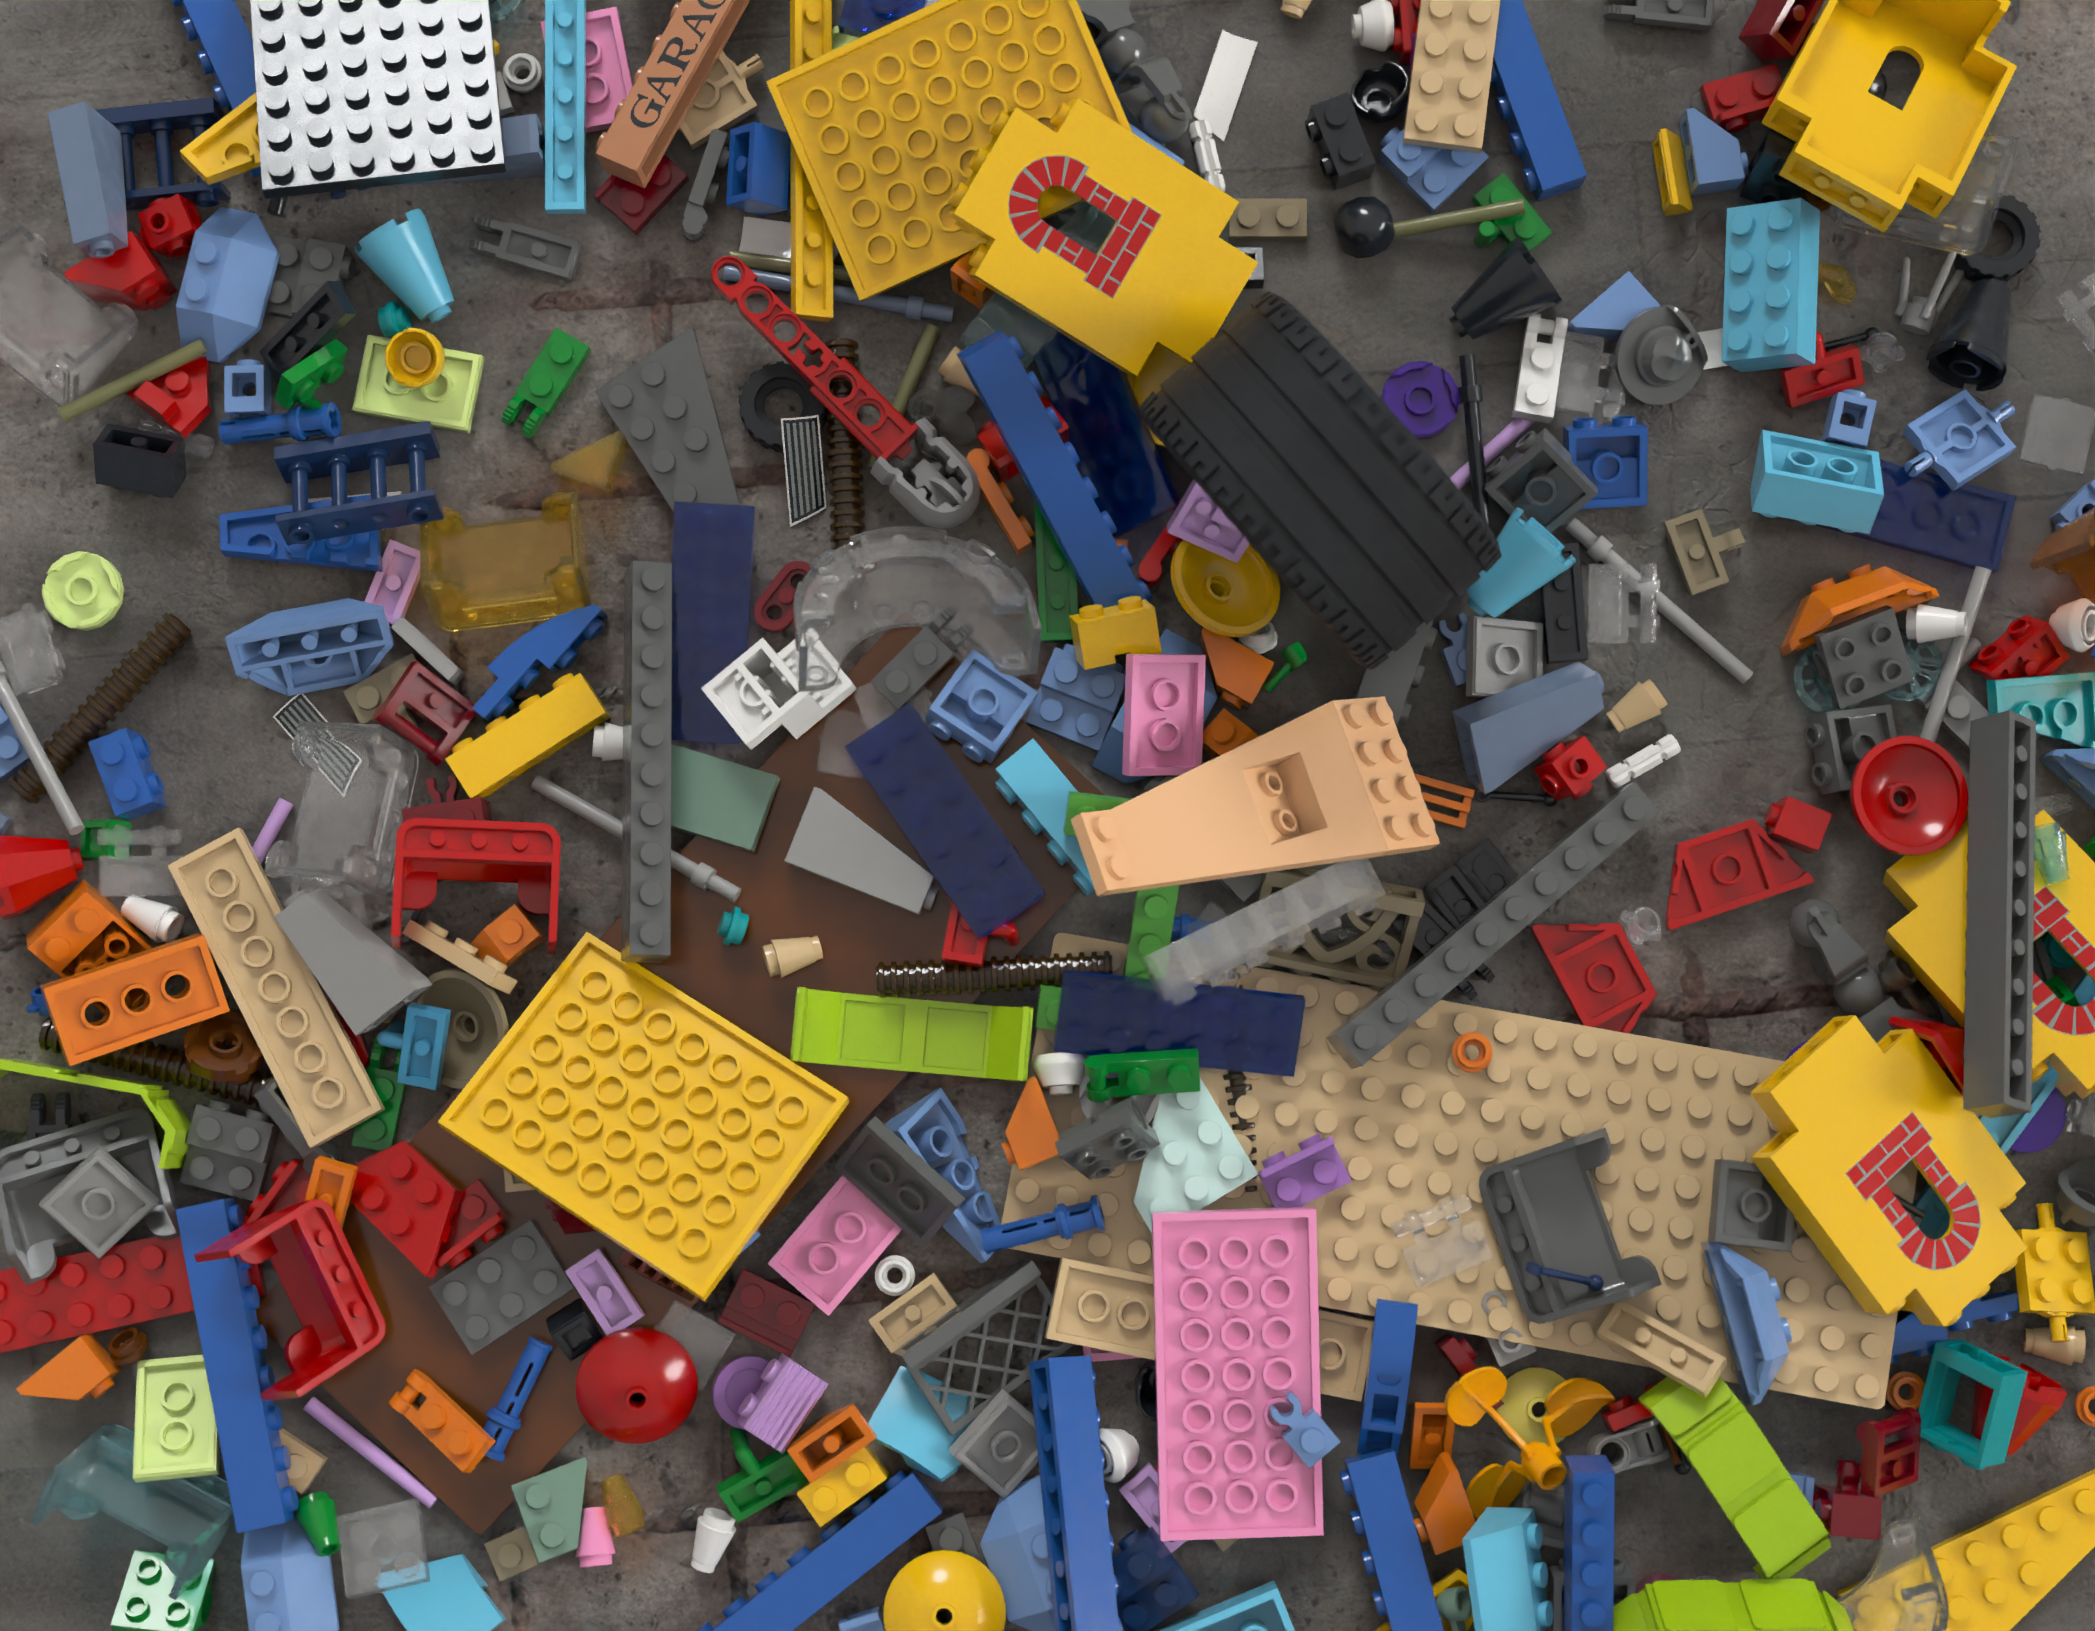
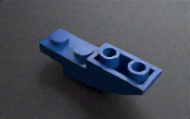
M596 604L577 608L538 625L518 638L487 667L498 679L472 708L489 722H492L495 718L506 716L515 704L512 699L522 688L528 690L541 675L540 667L544 664L554 674L559 669L563 671L568 669L577 659L579 653L576 650L586 639L592 641L603 630L605 626L603 620L607 615Z
M2005 1290L1972 1300L1962 1310L1961 1318L1948 1326L1949 1331L1972 1328V1320L1987 1317L1988 1322H1998L2012 1318L2011 1311L2019 1310L2018 1292ZM1899 1311L1897 1313L1890 1364L1898 1362V1355L1913 1351L1916 1357L1933 1354L1937 1342L1949 1341L1946 1327L1922 1325L1913 1312Z
M1377 1299L1357 1453L1364 1454L1391 1447L1395 1451L1396 1458H1398L1409 1388L1418 1304Z

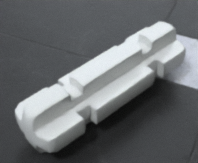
M1207 119L1192 122L1189 132L1192 142H1195L1193 148L1200 177H1204V180L1225 192L1226 186L1223 174H1219L1221 166L1215 141L1211 139L1213 133L1210 122Z
M1668 734L1656 741L1655 746L1651 744L1623 760V764L1619 762L1607 769L1606 776L1614 788H1619L1631 781L1630 777L1636 778L1661 764L1663 759L1668 760L1678 754L1681 748L1674 736Z

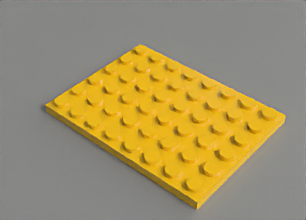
M939 0L766 81L858 298L862 302L963 257L966 253L974 251L979 243L986 245L988 240L976 232H966L955 225L957 220L947 215L952 207L948 203V199L959 182L963 184L967 182L973 171L968 168V165L980 146L985 149L993 137L989 129L1000 111L1007 113L1009 109L1017 107L1053 130L1055 126L1050 121L1062 102L1068 104L1070 100L1079 98L1132 132L1077 0ZM1051 186L1040 194L1037 209L1041 219L1044 220L1084 202V200L1064 187Z
M586 932L442 1115L438 1123L441 1128L705 1302L850 1102L848 1096L636 962H621L620 952Z

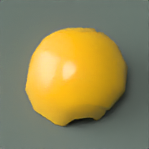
M417 328L404 329L392 337L385 349V366L394 381L406 387H425L436 381L444 369L445 352L442 344L433 334L426 330Z

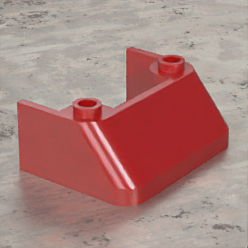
M411 818L403 822L396 835L391 923L392 948L401 949L403 910H422L430 906L436 897L437 880L518 883V902L526 912L533 915H549L547 954L555 955L561 840L556 829L545 823L439 818Z
M312 1199L302 1201L247 1223L193 1255L197 1263L232 1258L234 1256L242 1263L249 1265L262 1263L268 1258L271 1260L303 1328L291 1335L285 1344L284 1356L291 1373L261 1392L260 1395L263 1401L300 1398L379 1345L385 1336L386 1324L384 1317L331 1206L324 1200Z

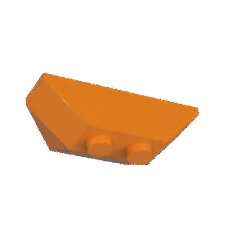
M1870 564L1848 572L1849 579L1835 584L1833 578L1812 585L1811 590L1813 593L1801 600L1780 647L1782 657L1815 645L1814 633L1885 605L1894 608L1895 615L1907 611L1908 608H1915L1918 604H1926L1939 597L1936 588L1887 566L1872 570Z

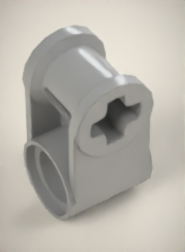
M1649 1416L1614 1432L1609 1430L1598 1433L1589 1440L1586 1448L1587 1455H1600L1602 1447L1607 1443L1613 1442L1617 1453L1610 1464L1615 1473L1638 1466L1654 1464L1670 1457L1668 1449L1663 1448L1657 1425L1660 1422L1655 1416Z

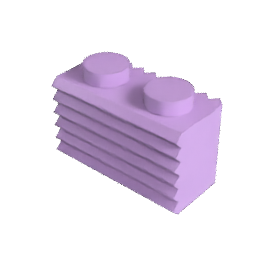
M781 1354L778 1360L772 1359L763 1370L761 1379L764 1382L761 1383L756 1394H748L738 1409V1414L741 1416L738 1418L737 1423L783 1454L829 1384L786 1355Z

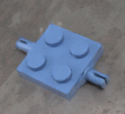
M1966 389L1909 423L1902 432L1920 454L1905 463L1906 472L1911 470L1909 475L1915 477L1931 467L1953 491L2010 456L2015 450V444L2003 432L2000 424L2015 414L2014 406L2012 405L2008 408L2011 403L2004 401L1994 409L1988 410L1977 403Z

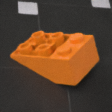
M85 879L26 935L27 949L61 978L155 947L127 918L121 915V912L114 904ZM134 988L127 993L125 997L127 1008L135 1009L145 1000L143 989ZM102 1002L92 1003L105 1014V1005Z

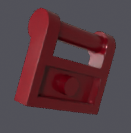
M414 661L407 667L386 700L377 708L372 719L381 726L388 725L427 754L426 759L429 762L438 766L447 757L476 711L472 708L474 706L472 702L419 662ZM401 704L441 732L442 736L437 742L399 715L397 710Z
M1905 1407L1897 1410L1894 1416L1884 1420H1868L1859 1424L1856 1434L1858 1440L1863 1444L1862 1459L1858 1469L1859 1477L1861 1478L1860 1494L1875 1498L1918 1481L1921 1417L1916 1409ZM1900 1432L1898 1441L1884 1445L1886 1436Z

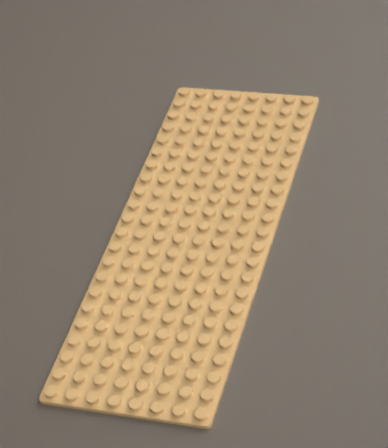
M1058 933L1053 940L1050 958H1054V953H1059L1060 957H1066V953H1072V957L1079 956V952H1084L1085 956H1091V952H1097V955H1104V951H1109L1110 955H1112L1113 983H1111V987H1106L1105 983H1099L1097 988H1093V984H1086V988H1080V984H1076L1073 989L1120 995L1128 944ZM1192 956L1195 963L1192 978L1180 986H1170L1164 983L1163 989L1215 995L1210 993V988H1214L1213 981L1210 982L1208 980V976L1212 975V971L1207 969L1206 966L1213 959ZM1172 959V969L1180 972L1182 968L1180 961ZM1241 964L1236 966L1237 972H1241V978H1239L1235 971L1228 969L1224 972L1221 971L1219 974L1234 972L1236 973V978L1216 980L1217 987L1237 985V989L1239 985L1243 987V990L1239 991V997H1244V1002L1241 1003L1240 1009L1245 1010V1015L1241 1016V1021L1246 1022L1247 1027L1242 1028V1034L1248 1035V1040H1243V1047H1249V1052L1244 1053L1245 1060L1242 1063V1072L1247 1077L1246 1085L1251 1084L1252 1090L1246 1091V1095L1239 1097L1235 1105H1228L1227 1100L1233 1099L1232 1092L1226 1093L1225 1087H1230V1081L1223 1079V1075L1228 1074V1070L1224 1068L1226 1056L1221 1051L1224 1049L1223 1043L1217 1042L1219 1036L1157 1029L1155 1042L1037 1028L1028 1079L1036 1076L1032 1063L1038 1055L1077 1052L1081 1053L1086 1059L1089 1056L1101 1054L1198 1048L1200 1078L1230 1128L1232 1129L1233 1124H1239L1238 1117H1230V1112L1236 1111L1240 1118L1247 1119V1122H1255L1254 1128L1232 1131L1249 1159L1257 1160V1165L1254 1166L1257 1172L1265 1169L1261 1161L1282 1151L1286 1158L1301 1151L1298 1143L1320 1133L1323 1140L1332 1136L1335 1142L1334 1146L1352 1182L1300 1206L1316 1208L1318 1306L1375 1316L1377 1299L1418 1304L1416 1321L1418 1325L1499 1339L1500 1334L1507 1329H1515L1521 1333L1522 1337L1518 1338L1516 1334L1508 1333L1504 1336L1503 1340L1650 1367L1598 1337V1328L1616 1302L1543 1324L1535 1323L1526 1317L1522 1311L1479 1188L1480 1176L1490 1166L1606 1128L1612 1146L1611 1156L1604 1165L1591 1169L1590 1172L1622 1259L1635 1255L1646 1257L1656 1267L1662 1283L1657 1287L1622 1301L1725 1357L1727 1365L1720 1377L1725 1382L1739 1384L1700 1242L1708 1241L1715 1159L1754 1163L1751 1157L1779 1132L1750 1092L1785 1061L1439 1000L1363 1066L1351 1069L1326 1037L1379 993L1378 991L1365 986L1340 984L1331 980ZM1061 985V987L1068 988V985ZM1468 1032H1476L1485 1036L1493 1050V1056L1489 1065L1476 1073H1468L1459 1069L1452 1058L1454 1042L1458 1037ZM1469 1045L1465 1048L1464 1054L1467 1059L1476 1060L1479 1057V1050L1475 1046ZM1080 1086L1073 1087L1074 1094L1050 1096L1048 1088H1041L1058 1133L1087 1119L1080 1106ZM1129 1096L1112 1097L1111 1105H1115L1129 1098ZM1154 1117L1148 1124L1150 1127L1153 1125ZM1245 1135H1256V1140L1250 1141ZM1252 1147H1256L1257 1152L1250 1154ZM1060 1156L1023 1171L1019 1170L1017 1163L1012 1165L1001 1225L1054 1212V1207L1061 1203L1070 1206L1090 1201L1091 1196L1098 1195L1106 1230L1099 1232L1096 1228L1076 1233L1069 1240L1061 1239L1059 1235L1008 1249L1056 1258L1065 1257L1153 1275L1152 1233L1134 1204L1144 1158L1127 1161L1115 1167L1110 1175L1091 1180L1060 1158ZM1911 1160L1886 1183L1894 1194L1913 1204L1918 1168ZM1257 1175V1178L1247 1181L1201 1210L1274 1207ZM1257 1186V1191L1246 1192L1245 1187ZM1795 1217L1797 1236L1792 1243V1251H1774L1723 1244L1767 1270L1768 1277L1775 1278L1780 1291L1781 1300L1776 1302L1779 1317H1785L1788 1322L1792 1341L1787 1343L1789 1354L1775 1376L1769 1390L1871 1409H1881L1885 1404L1898 1311L1889 1315L1866 1313ZM1498 1291L1506 1299V1308L1501 1307L1502 1300L1499 1296L1491 1295L1486 1301L1487 1308L1491 1310L1488 1314L1482 1307V1299L1487 1292Z

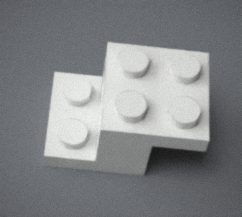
M806 629L779 653H776L766 640L761 638L701 689L743 742L752 750L781 725L798 739L856 691L857 687L813 634Z

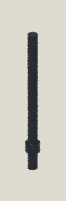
M1475 354L1459 356L1462 387L1458 388L1459 404L1464 406L1472 502L1475 510L1491 530L1488 492L1485 490L1487 481L1479 402H1483L1482 385H1477Z

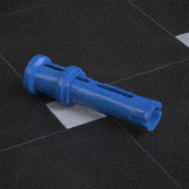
M326 402L322 407L305 409L303 406H294L287 413L223 419L220 421L221 425H219V436L225 445L283 437H292L294 440L301 442L308 440L309 436L327 435L330 438L339 436L341 432V416L335 403Z
M1093 1195L1090 1201L1070 1206L1061 1203L1054 1207V1212L986 1229L982 1228L980 1233L985 1253L991 1254V1252L1059 1235L1061 1239L1069 1240L1076 1233L1096 1228L1099 1232L1105 1231L1106 1225L1098 1195Z
M529 1337L525 1350L497 1406H492L486 1413L488 1420L484 1430L492 1438H494L499 1428L500 1430L495 1438V1443L485 1456L500 1462L505 1460L504 1450L514 1430H519L522 1425V1419L519 1415L553 1346L537 1338ZM532 1363L518 1393H516L529 1364ZM513 1402V1404H512L510 1410L507 1411V1409H508L510 1403Z

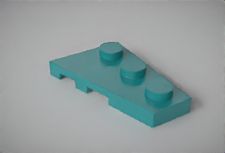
M2095 672L1986 681L1988 716L2011 710L2036 721V734L2083 748H2095Z

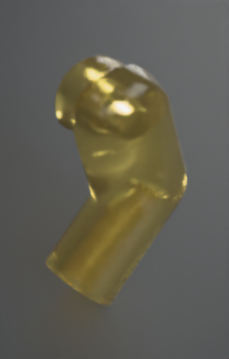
M1818 261V281L1824 282L1835 302L1841 305L1850 304L1856 297L1857 289L1847 269L1842 266Z

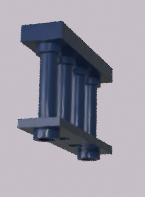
M213 97L96 110L121 133L126 211L148 209L149 204L154 200L164 197L170 198L176 194L182 195L200 207L217 206L219 201L231 200L230 191L221 181L208 185L198 174L197 183L174 184L170 135L174 133V130L189 129L193 131V137L196 139L224 117V111L220 109ZM150 133L154 135L159 187L136 189L132 139L135 138V134Z
M427 421L274 447V460L285 483L292 482V513L276 515V523L286 544H305L310 541L412 524H424L444 519V513L435 490H426L425 460L440 458V445L431 422ZM409 463L410 493L387 497L386 467ZM370 469L371 499L348 503L347 473ZM331 476L332 506L309 510L308 480Z

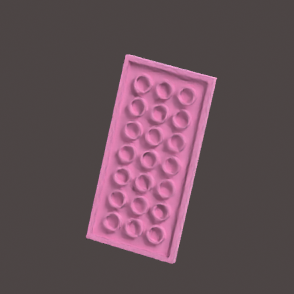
M1293 1207L1152 1212L1160 1541L1323 1536L1322 1458L1309 1469L1282 1436V1433L1290 1426L1278 1423L1269 1411V1406L1273 1404L1280 1413L1289 1412L1292 1403L1288 1400L1285 1393L1291 1391L1299 1399L1303 1415L1313 1407L1321 1417L1316 1208Z

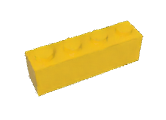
M572 673L564 675L552 684L554 690L543 697L537 694L526 699L518 706L521 711L508 719L506 716H501L493 720L485 727L487 731L485 734L475 740L472 737L466 738L451 749L453 754L445 760L470 798H486L594 729L595 725H600L611 718L593 688L581 673L576 676Z

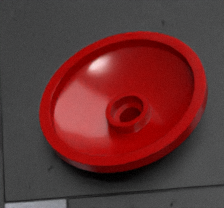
M1898 736L1885 740L1872 747L1861 758L1853 773L1850 798L1855 818L1864 833L1875 844L1889 852L1905 856H1917L1936 851L1949 843L1964 823L1968 810V788L1964 774L1955 759L1944 748L1928 739L1917 736ZM1895 793L1899 794L1902 798L1901 806L1894 802Z
M626 1328L603 1337L585 1354L576 1375V1399L578 1407L588 1424L601 1435L611 1440L628 1444L656 1441L676 1430L692 1411L698 1391L697 1371L688 1351L672 1336L651 1328ZM635 1393H641L645 1396L643 1400L638 1402L631 1400L630 1397Z

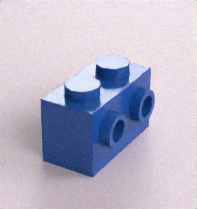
M757 122L730 129L726 206L759 216L787 210L790 167V136L787 132Z
M123 728L88 742L116 817L130 821L166 807L162 795L165 793L164 786L158 773L153 771L149 760L151 751L143 735Z

